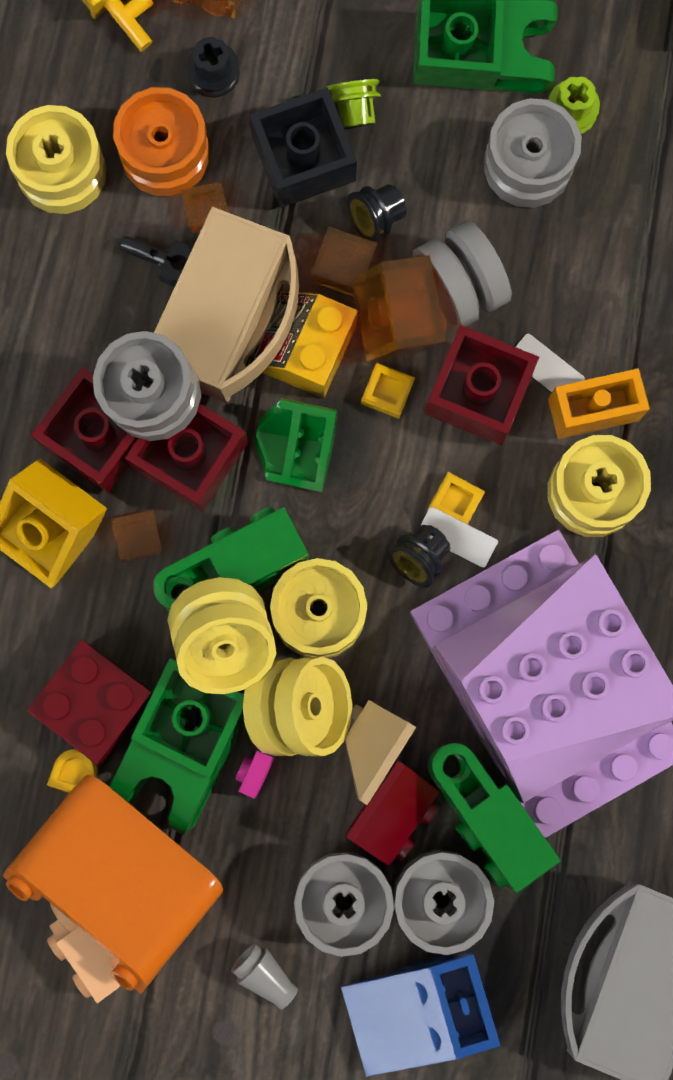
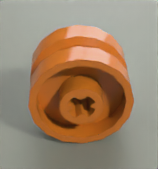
M151 87L135 93L121 105L114 120L113 139L127 178L139 190L154 196H175L189 191L202 179L209 165V142L206 135L205 121L199 107L186 94L172 88Z

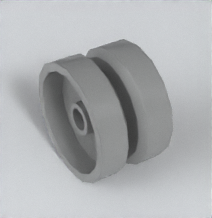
M529 98L512 103L498 115L490 131L485 151L484 173L490 188L500 199L517 207L535 208L551 203L564 192L580 157L582 139L576 120L564 107L549 100Z
M466 220L445 232V244L434 238L413 250L415 268L428 297L440 316L454 330L457 331L460 325L466 327L478 320L479 307L489 313L511 301L512 291L504 266L490 241L475 223Z
M148 331L125 334L110 343L97 360L93 374L94 395L103 412L132 437L148 441L168 439L184 430L196 415L201 399L199 377L180 347L164 335Z
M435 849L419 853L403 865L394 881L392 896L396 920L409 940L427 952L450 955L465 951L482 939L492 921L494 898L489 880L476 864L456 852ZM438 891L443 895L447 893L449 896V902L443 908L436 907L437 904L433 899L434 894Z
M349 851L327 853L312 862L299 880L294 900L296 922L305 938L320 951L340 957L361 954L378 944L390 927L394 911L392 889L381 869L366 856ZM342 893L344 897L347 894L351 896L352 904L349 908L343 910L336 906L335 898L338 894Z

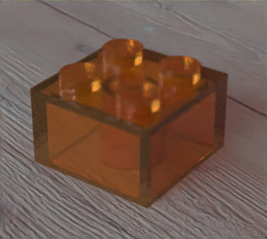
M430 255L383 261L351 279L367 362L413 355L446 342L445 332L447 323L445 315L439 307L437 297L438 275L431 265Z

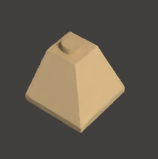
M368 700L364 708L356 704L352 709L351 725L345 738L357 799L366 805L372 799L416 729L409 722Z

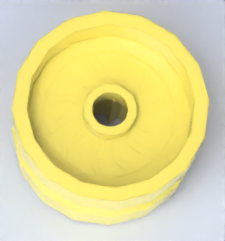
M46 105L30 110L16 121L7 138L6 156L19 187L34 206L48 213L69 214L79 211L92 203L105 185L107 166L94 128L81 113L66 106Z
M592 435L577 441L563 454L554 466L547 483L548 503L554 517L567 530L583 537H604L622 529L644 508L651 491L650 470L643 455L630 442L613 435ZM592 483H598L599 485H601V487H600V486H594V487H593V484H592Z
M316 558L299 562L282 574L273 588L270 611L275 631L287 648L301 657L323 656L331 658L339 656L353 646L359 637L365 622L367 601L362 584L351 570L336 561ZM322 601L324 608L327 609L326 613L322 616L313 615L310 611V608H313V602Z
M218 577L194 584L184 590L173 602L167 620L179 674L190 687L211 694L233 693L244 690L260 681L271 669L277 653L270 623L267 620L263 600L253 586L238 579Z
M323 656L304 657L297 660L293 658H275L271 669L263 678L244 691V722L252 743L262 753L273 756H293L296 754L303 756H326L334 753L345 741L351 725V690L344 671L334 660Z

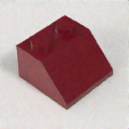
M397 760L390 768L368 805L364 804L345 832V836L388 866L391 865L394 859L401 863L416 842V840L410 837L419 822L426 826L439 809L441 804L435 798L440 791Z

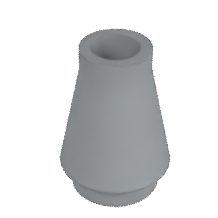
M255 943L250 945L239 956L231 969V972L237 976L236 983L272 1002L280 1010L288 1006L298 992V988L291 983L266 947L261 949Z

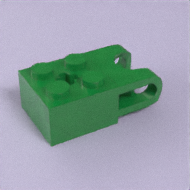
M418 0L416 5L412 84L528 94L547 92L555 85L554 65L549 60L530 55L524 48L522 39L524 37L545 35L550 32L557 23V5L550 0Z
M273 507L265 508L249 518L251 524L235 531L234 527L219 531L210 538L212 544L164 568L154 579V593L157 600L170 612L171 606L176 600L173 598L176 588L184 585L191 587L200 581L218 577L238 579L253 586L257 593L276 584L284 572L299 562L309 560V554L285 508L283 507L277 511Z
M170 658L131 737L132 741L113 778L110 788L125 801L129 802L139 795L141 789L150 778L163 779L171 787L174 796L172 809L168 817L169 825L175 831L183 835L187 834L196 825L245 724L243 715L244 691L241 690L228 694H211L190 687L180 676L176 659ZM199 708L203 721L201 725H197L192 729V720L187 715L189 711H197Z
M453 743L440 746L429 755L426 763L428 775L460 821L454 828L469 849L472 848L475 851L479 848L486 860L480 863V865L495 886L497 885L500 889L507 887L513 892L518 893L561 861L507 784H495L470 749L465 745ZM449 755L454 756L460 765V772L452 778L444 774L443 762Z

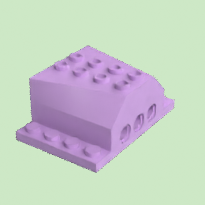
M559 529L410 611V615L505 784L509 786L545 838L673 765V724L671 723L673 721V685L597 555L594 554L583 562L578 563Z

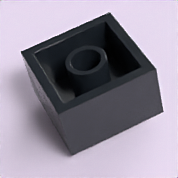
M328 87L249 114L251 136L279 208L356 182L357 160Z

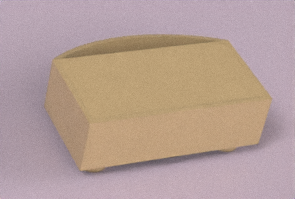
M215 207L211 208L154 331L156 334L164 335L180 347L199 377L201 393L228 403L232 395L249 385L269 366L282 348L295 318L299 294L298 268L290 236ZM281 284H289L287 308L276 334L265 350L246 367L249 356L258 347L270 326Z

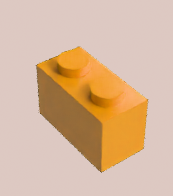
M639 368L556 386L548 398L558 439L639 422L650 410Z

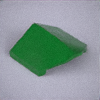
M281 398L259 419L255 440L266 480L322 492L334 445L338 410Z

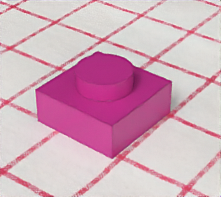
M256 751L254 758L246 755L235 779L242 782L238 792L256 799L274 758L260 751Z

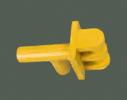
M82 0L91 11V16L94 19L108 10L140 52L152 44L153 41L135 20V18L153 5L152 0H131L125 5L120 0Z

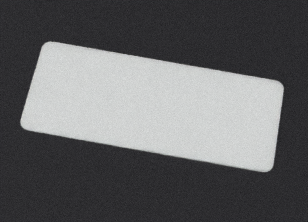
M526 334L516 346L519 349L539 356L532 377L551 392H553L556 386L585 380L583 375L530 334Z
M434 507L429 508L421 524L432 525L440 530L450 543L451 552L480 567L486 566L498 544L497 539Z

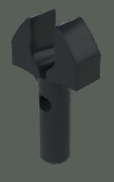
M124 236L119 244L122 252L158 265L161 270L159 275L160 281L171 286H176L182 271L172 268L170 262L178 260L187 262L191 253L189 246L178 240L174 241L172 247L164 250L129 236Z

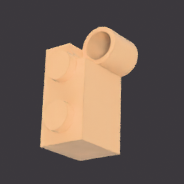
M50 903L58 920L49 926L53 935L47 938V942L51 950L61 961L67 959L76 972L72 976L73 981L83 996L86 998L92 996L96 1003H99L120 987L111 976L113 968L110 964V958L112 955Z

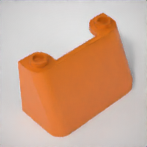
M92 775L84 776L7 867L3 875L7 880L6 886L17 898L22 901H27L29 898L38 901L44 897L112 955L110 964L113 968L111 972L113 979L126 990L132 991L135 989L140 994L143 993L223 893L221 883L207 868L109 786Z

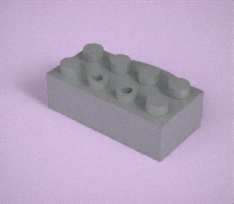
M628 880L626 886L611 895L596 909L577 936L568 957L561 989V1016L567 1045L566 1051L575 1061L620 1080H669L673 1069L672 897ZM607 915H612L614 917L612 927L597 947L588 969L581 1012L578 1014L573 1013L572 990L579 960L596 928Z

